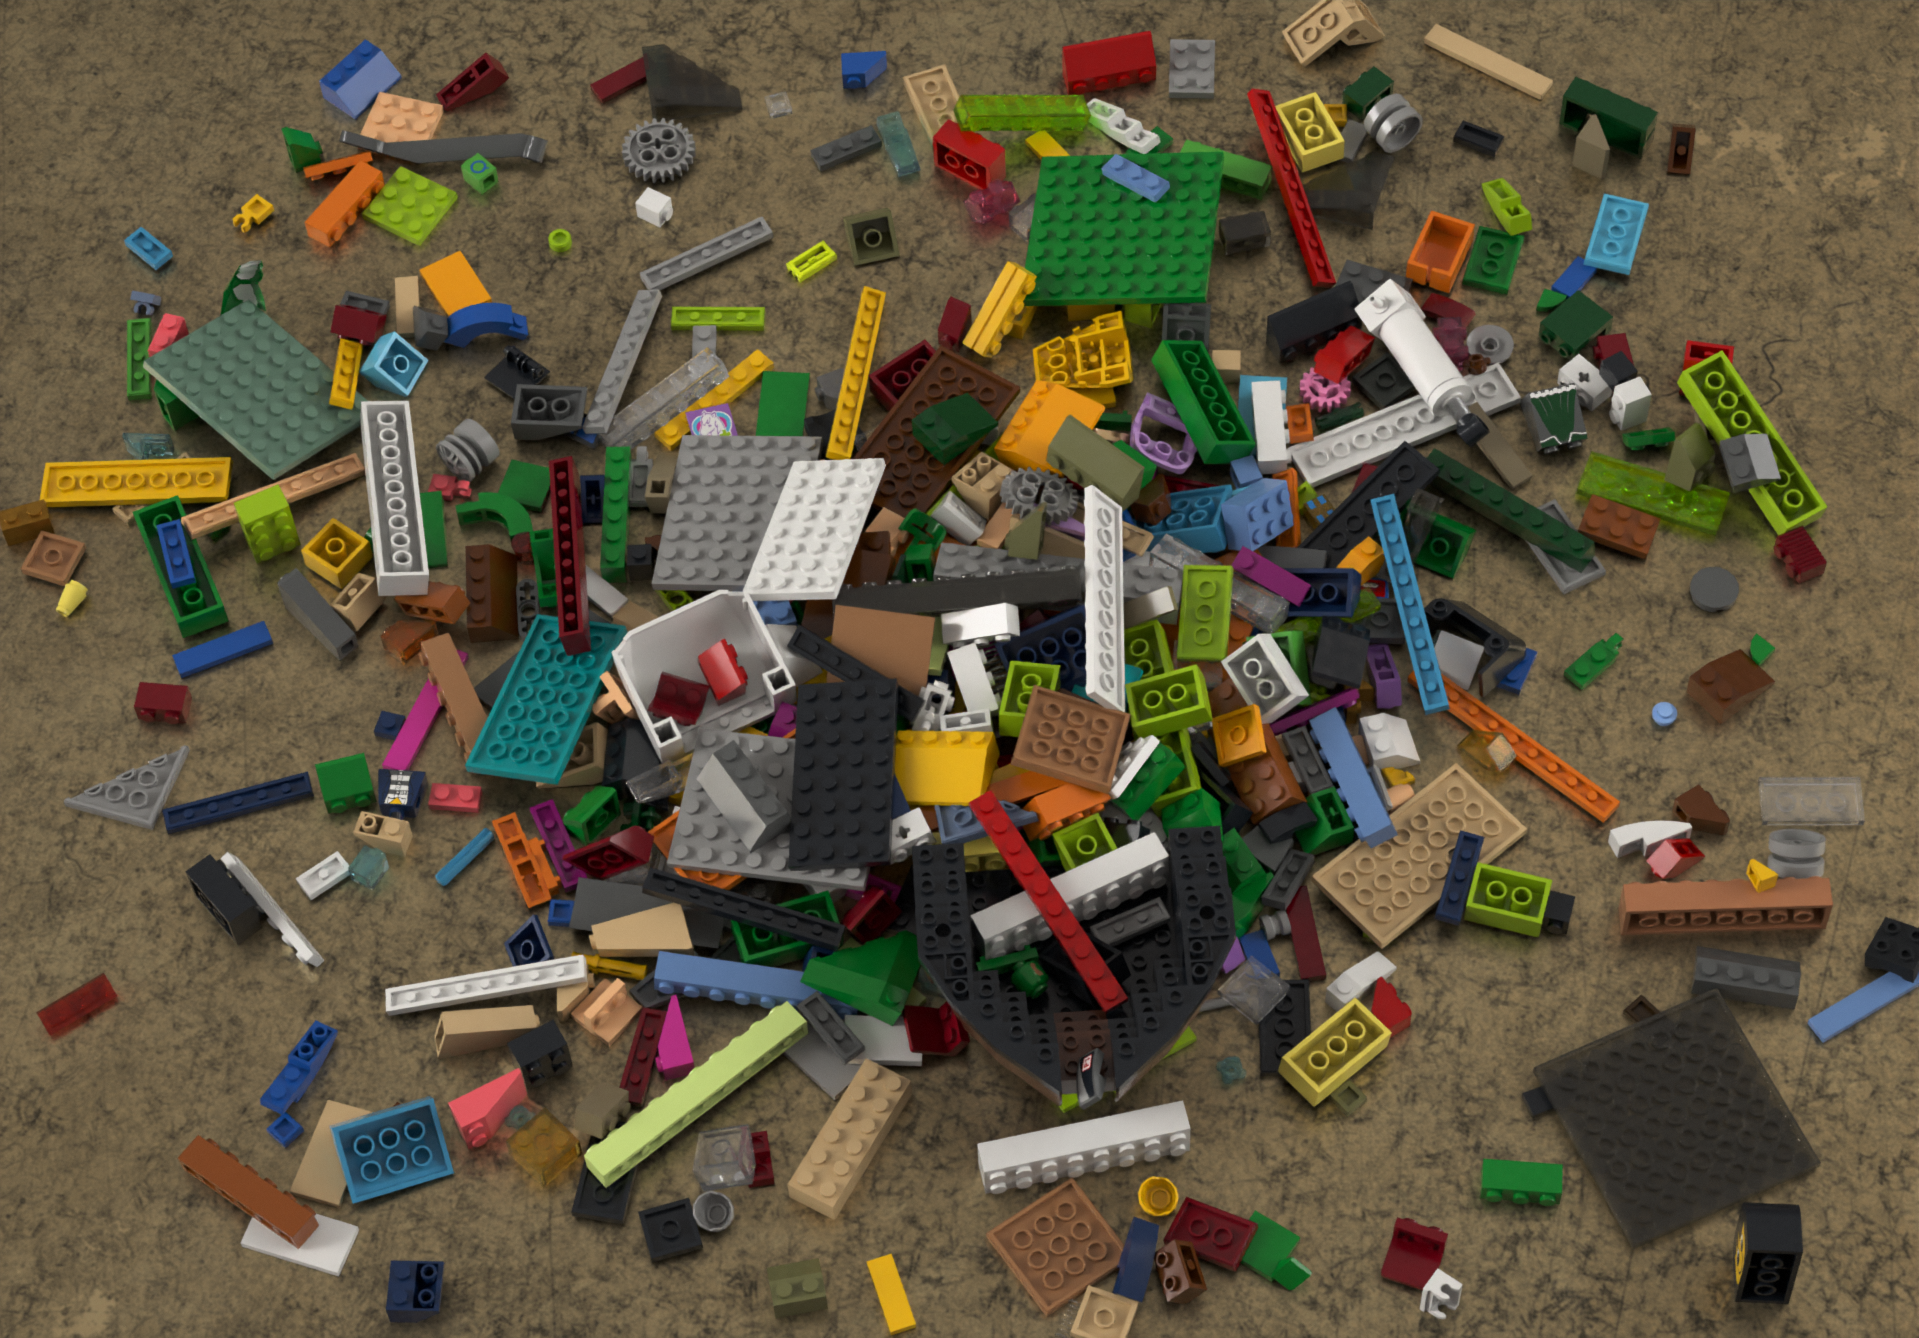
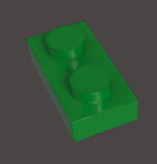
M1670 427L1622 434L1623 443L1627 447H1631L1632 450L1644 449L1645 445L1654 444L1657 447L1667 446L1669 442L1676 439L1675 431Z

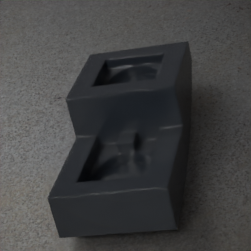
M1302 802L1269 816L1261 821L1258 827L1269 843L1273 844L1292 839L1295 831L1315 826L1318 819L1307 803Z

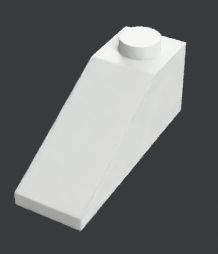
M1377 951L1343 972L1326 988L1325 1002L1336 1012L1354 998L1362 1002L1375 990L1377 979L1382 976L1386 980L1397 967Z

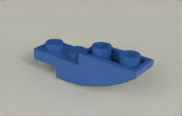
M315 1020L288 1055L287 1065L260 1098L261 1105L283 1115L293 1101L298 1103L324 1063L338 1034V1030Z

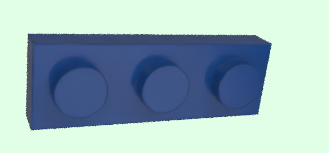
M180 519L156 525L172 589L196 583Z

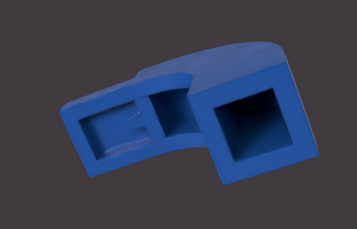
M480 303L470 305L454 312L447 318L448 337L444 342L465 348L474 338L487 333H500L524 340L528 336L526 316L513 313L511 305Z

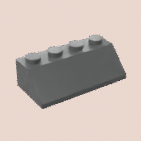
M735 740L712 754L697 777V781L750 853L790 828L791 819L788 812Z
M1697 946L1691 993L1794 1010L1799 996L1800 962Z

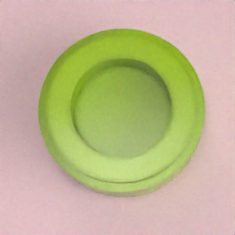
M554 230L548 237L549 246L555 252L567 251L572 245L571 234L567 230Z

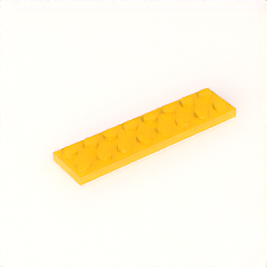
M231 457L45 463L39 500L44 499L47 507L155 504L177 495L181 503L224 502L228 500L233 461Z

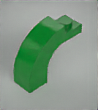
M482 492L478 493L479 501L455 505L460 526L486 521L496 522L508 530L512 549L531 546L530 532L533 531L531 518L526 509L515 499L500 493Z
M553 528L530 532V542L536 571L540 607L553 608L557 606Z

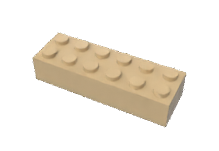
M866 1058L787 1184L789 1197L835 1220L911 1097V1080Z

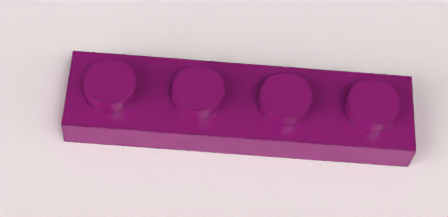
M1348 688L1280 717L1269 725L1275 736L1288 732L1287 728L1297 725V728L1303 727L1310 723L1309 720L1311 718L1321 715L1334 707L1342 705L1343 708H1347L1356 704V699L1360 697V693L1357 688Z
M553 799L530 807L532 818L541 838L545 842L547 852L561 879L565 893L577 889L578 877L587 878L585 872L563 860V855L575 849Z

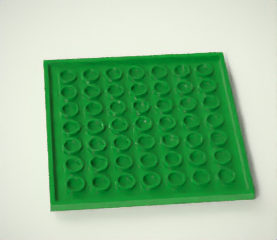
M1223 151L1118 154L1169 181L1170 188L1156 203L1102 174L1101 168L1114 155L1042 157L1025 269L1036 275L1037 278L1034 281L1036 283L1034 290L1027 294L1023 301L1024 306L1206 303L1224 164Z

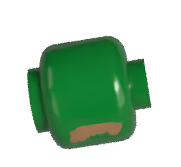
M1021 960L1012 968L1014 973L1010 981L1018 992L1026 991V998L1031 997L1035 999L1049 987L1047 985L1049 976L1035 960L1028 962Z

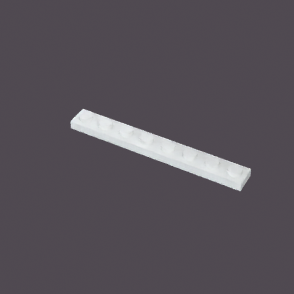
M577 955L385 989L386 1012L389 1016L587 982L586 958L584 955Z

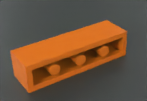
M360 160L305 221L308 236L329 248L335 241H338L343 232L354 224L358 215L369 206L370 202L385 186L382 171Z

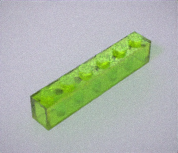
M960 95L953 110L961 131H1084L1091 117L1083 95Z

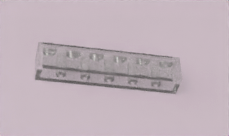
M708 347L616 414L612 418L607 433H597L601 443L605 447H630V450H632L730 377L724 362Z
M1167 533L1151 550L1149 559L1150 567L1183 570L1184 565L1224 566L1221 562L1209 558L1200 550L1193 549L1180 539L1174 538ZM1233 571L1230 613L1266 634L1275 633L1288 617L1290 602L1286 601L1282 596L1275 595L1266 590L1262 585L1250 581L1241 573Z

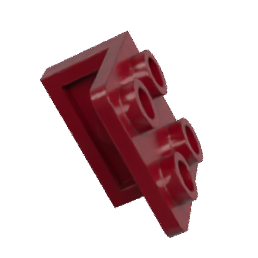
M1397 1217L1393 1237L1381 1269V1276L1423 1290L1437 1268L1439 1269L1447 1245L1448 1233L1435 1226L1426 1227L1420 1225L1417 1221L1410 1218L1401 1219Z

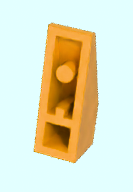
M1368 536L1354 547L1336 568H1354L1362 575V586L1385 568L1383 548Z

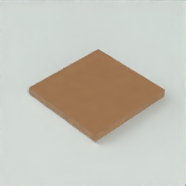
M836 605L831 643L889 679L897 678L899 685L919 696L922 686L927 688L935 617ZM830 672L827 673L826 683L845 682Z
M1034 685L1010 765L1109 794L1131 714L1114 709H1106L1102 705Z
M1073 1177L986 1233V1238L1046 1317H1049L1085 1293L1088 1285L1094 1287L1120 1270L1117 1266L1124 1243Z

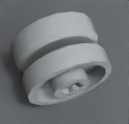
M1395 93L1381 99L1373 106L1364 120V129L1373 139H1376L1385 152L1392 153L1404 148L1416 137L1422 127L1423 118L1413 107H1410L1408 101L1401 94Z
M1782 829L1770 833L1768 848L1772 854L1768 857L1767 867L1775 871L1778 877L1806 879L1812 876H1823L1825 860L1820 855L1824 854L1826 848V838L1824 835L1803 829Z

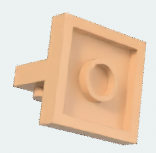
M608 671L603 673L600 678L609 690V693L599 696L596 703L593 704L592 710L595 715L610 724L619 722L625 716L640 720L622 680Z
M604 978L572 1011L571 1018L610 1047L640 1016L643 1006L627 995L625 983L617 978L611 983Z

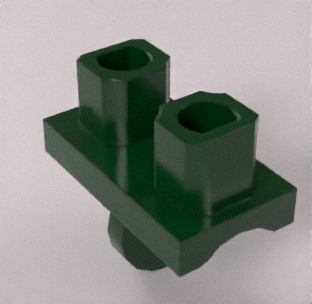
M637 794L633 802L624 803L623 814L627 819H631V823L622 824L620 831L636 825L648 832L653 829V826L661 823L662 817L656 813L655 807L645 805L642 794Z

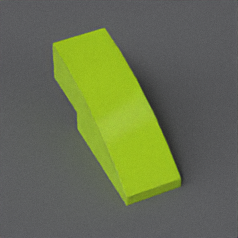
M1504 178L1482 183V189L1492 210L1511 236L1532 230L1531 213L1522 205L1521 195Z

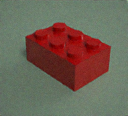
M950 119L933 136L934 165L989 195L1006 178L1005 149L1000 144L993 143L981 134L974 133L962 124L955 123Z

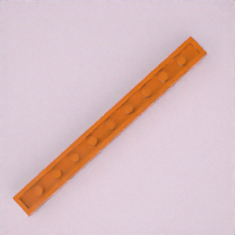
M1413 671L1408 676L1407 682L1419 689ZM1441 673L1450 708L1448 711L1601 822L1604 823L1619 807V800Z

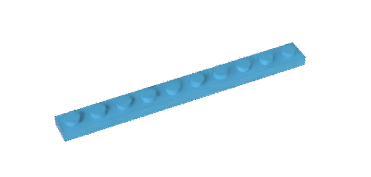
M1391 494L1370 499L1425 715L1449 710L1448 699L1395 496Z

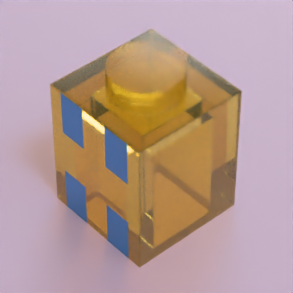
M1323 494L1304 503L1303 518L1311 530L1314 531L1335 508L1326 495Z

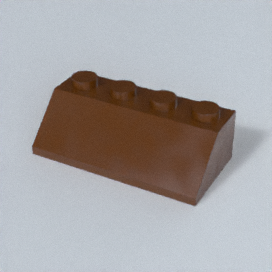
M490 544L465 546L466 597L471 602L467 607V630L470 642L480 643L519 639L516 586L518 584L517 555Z

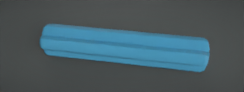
M484 828L435 875L436 881L440 885L446 886L494 840L495 837L492 831Z

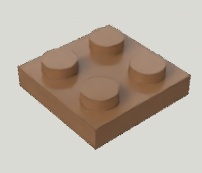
M41 530L20 568L22 574L65 586L86 550L85 543Z

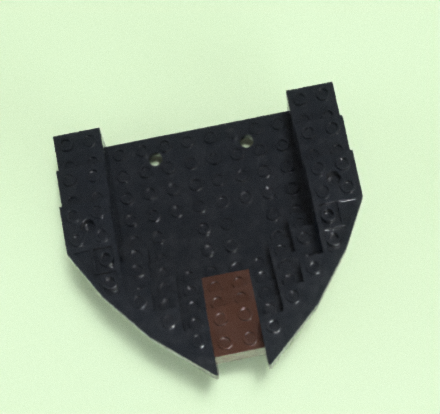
M1220 826L1169 829V881L1160 888H1152L1143 892L1138 898H1130L1121 902L1114 909L1103 910L1092 919L1079 921L1082 929L1092 935L1090 932L1091 926L1158 897L1161 898L1171 917V922L1113 946L1123 953L1131 976L1120 985L1128 997V1002L1105 1014L1098 1002L1095 1005H1091L1077 997L1040 960H1038L1039 965L1049 976L1047 983L1049 987L1035 999L1031 997L1026 998V991L1018 992L1013 986L1010 978L1014 971L998 975V970L976 971V963L980 962L981 955L972 941L970 915L1012 897L1010 893L1015 889L1022 891L1024 889L1011 869L965 872L963 843L912 846L918 961L931 984L935 983L950 1004L953 1013L961 1021L964 1029L1002 1066L1024 1080L1053 1103L1061 1106L1062 1094L1077 1093L1076 1074L1079 1058L1096 1048L1105 1053L1099 1073L1107 1079L1104 1092L1112 1091L1114 1102H1118L1168 1054L1197 1016L1201 1006L1208 998L1213 984L1236 940L1232 891L1228 885L1226 856H1223ZM1063 865L1042 867L1049 879L1066 872ZM1052 934L1046 940H1038L1029 945L1030 948L1036 947L1039 954L1057 939Z

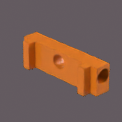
M537 837L527 840L551 897L560 894L559 889L563 888L559 876L554 877L544 855V852L547 851L544 840L538 841Z

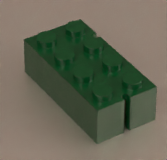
M1578 77L1574 78L1563 95L1559 124L1578 132L1589 114H1596L1609 146L1642 159L1653 142L1658 112L1629 98L1617 95L1608 89L1596 86L1587 80H1582Z

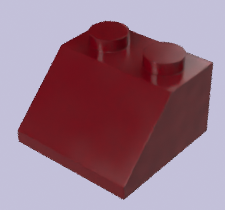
M873 885L863 893L860 901L846 912L840 924L845 925V929L864 945L865 942L878 939L900 915L902 910L883 890Z

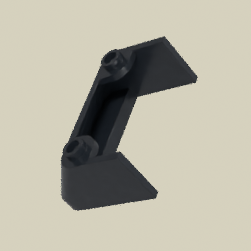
M1438 598L1432 600L1424 608L1430 633L1443 621H1446L1483 645L1486 654L1492 658L1478 672L1479 694L1482 698L1526 657V644L1522 639L1462 601Z

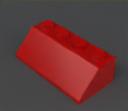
M1151 31L1062 47L1063 79L1068 96L1156 80V59Z

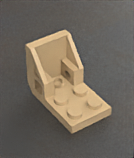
M1321 0L1282 31L1299 62L1304 67L1340 39L1350 46L1378 42L1385 36L1369 9L1361 0Z

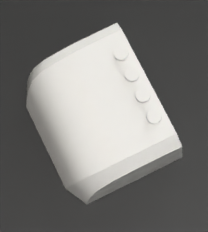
M717 590L630 630L624 636L619 646L611 652L625 690L662 764L674 762L694 753L699 728L737 733L775 715L782 701L790 705L797 701L796 684L747 590H744V592ZM722 639H725L728 645L732 644L738 656L736 658L738 667L743 666L748 676L745 695L718 706L709 688L703 713L696 725L691 724V726L678 724L677 720L673 719L672 716L666 719L657 718L652 715V712L647 711L655 697L662 671L708 685L699 667L698 656Z

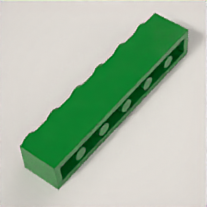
M606 447L600 570L602 578L608 583H627V545H629L631 509L629 504L632 460L630 447Z

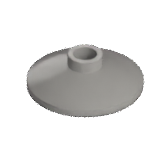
M1482 325L1475 328L1468 335L1466 347L1470 356L1481 354L1484 358L1488 357L1491 359V363L1488 365H1493L1498 362L1500 364L1511 356L1514 342L1511 335L1505 329L1496 325Z

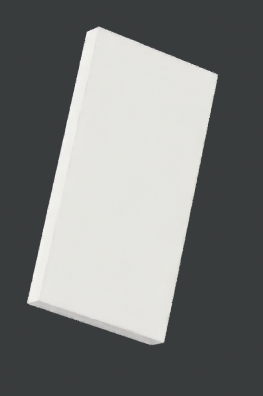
M316 1214L315 1218L319 1227L297 1249L252 1217L241 1245L244 1248L339 1277L359 1232V1228L352 1224Z

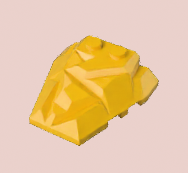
M1122 311L1098 316L1092 319L1094 324L1082 330L1078 326L1072 329L1074 334L1064 339L1058 336L1034 348L1035 379L1057 383L1066 388H1110L1131 383L1134 380L1132 356Z

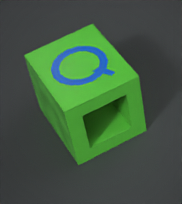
M479 153L467 159L461 165L464 180L481 195L499 182L496 168Z

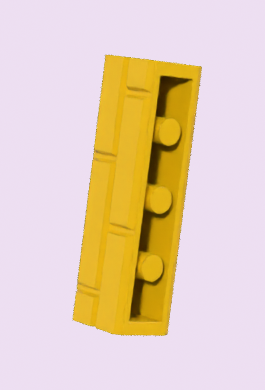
M1007 261L962 343L984 357L992 358L993 355H996L1001 349L1002 345L1000 342L1003 336L1007 335L1013 327L1012 320L1015 315H1018L1023 310V301L1026 295L1034 290L1036 286L1034 281L1037 276L1019 264Z

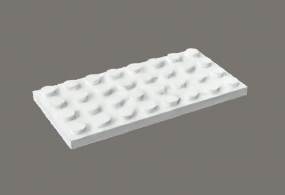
M884 458L793 462L743 589V592L744 590L748 591L752 601L837 598L886 467Z

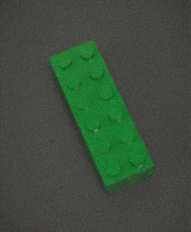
M1162 340L1151 361L1204 464H1230V461L1249 456L1256 443L1203 342Z
M177 495L134 511L133 515L182 637L186 638L228 622L224 605L196 539L192 540L183 524L182 528L196 583L172 589L156 525L178 519L181 521V517L186 516L179 496Z

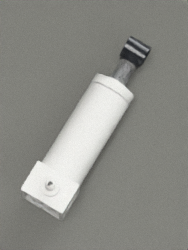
M1389 279L1354 308L1368 330L1385 343L1434 415L1442 417L1451 414L1457 423L1458 428L1456 430L1471 448L1490 433L1482 419L1476 414L1471 413L1466 406L1472 390L1424 323L1423 319L1426 316L1410 293Z

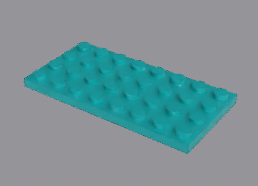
M537 614L465 764L467 772L558 785L589 718L593 704L596 702L604 685L600 676L606 671L610 672L614 663L611 652L619 646L624 636L628 633L626 626L589 621L591 651L567 656L559 638L558 617Z

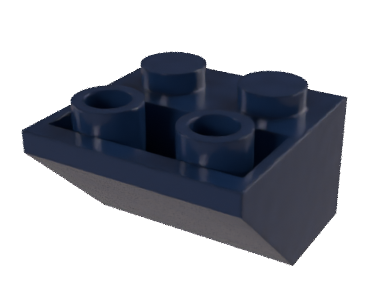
M391 1260L386 1312L390 1322L418 1323L440 1313L444 1261Z

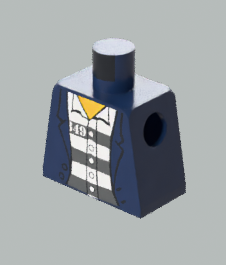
M379 769L378 801L381 814L404 820V817H417L429 785L426 772Z

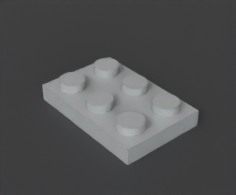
M1170 39L1169 98L1214 99L1215 40Z

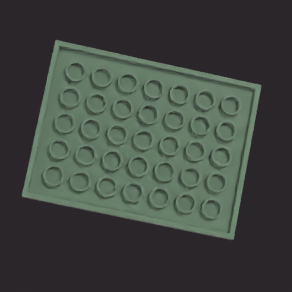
M249 299L144 360L143 363L144 369L273 480L360 426L361 402L368 401L356 391L352 410L330 405L329 400L334 371Z

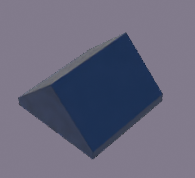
M535 914L504 943L513 967L554 960L539 918Z

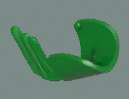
M912 509L898 528L901 531L905 530L914 535L910 545H917L919 541H924L926 544L933 543L934 553L946 536V528L942 524L918 509ZM912 523L920 526L921 528H923L924 525L928 523V526L925 530L929 532L934 538H931L928 534L912 525ZM908 548L897 563V566L900 568L905 563Z

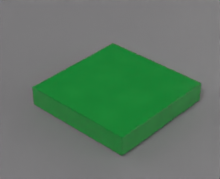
M511 459L498 493L515 499L525 509L542 513L551 491L549 468Z
M1255 1210L1249 1220L1257 1223L1258 1229L1240 1263L1272 1282L1274 1280L1272 1273L1279 1260L1290 1257L1300 1242V1237Z

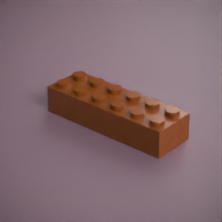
M1231 677L1208 693L1212 718L1248 706ZM1212 721L1206 722L1205 725L1215 744ZM1262 724L1266 753L1227 766L1242 802L1254 812L1250 818L1253 824L1257 826L1264 819L1285 808L1302 802L1307 803L1269 724Z

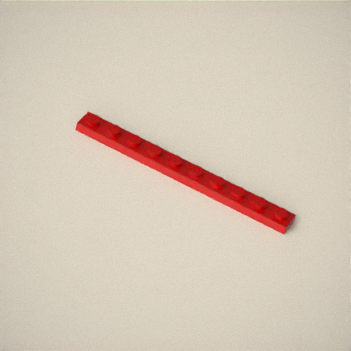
M1252 88L1247 95L1313 287L1332 288L1336 284V280L1271 93L1268 90Z
M990 790L970 801L969 807L1105 1014L1128 1002L1127 995L993 792Z

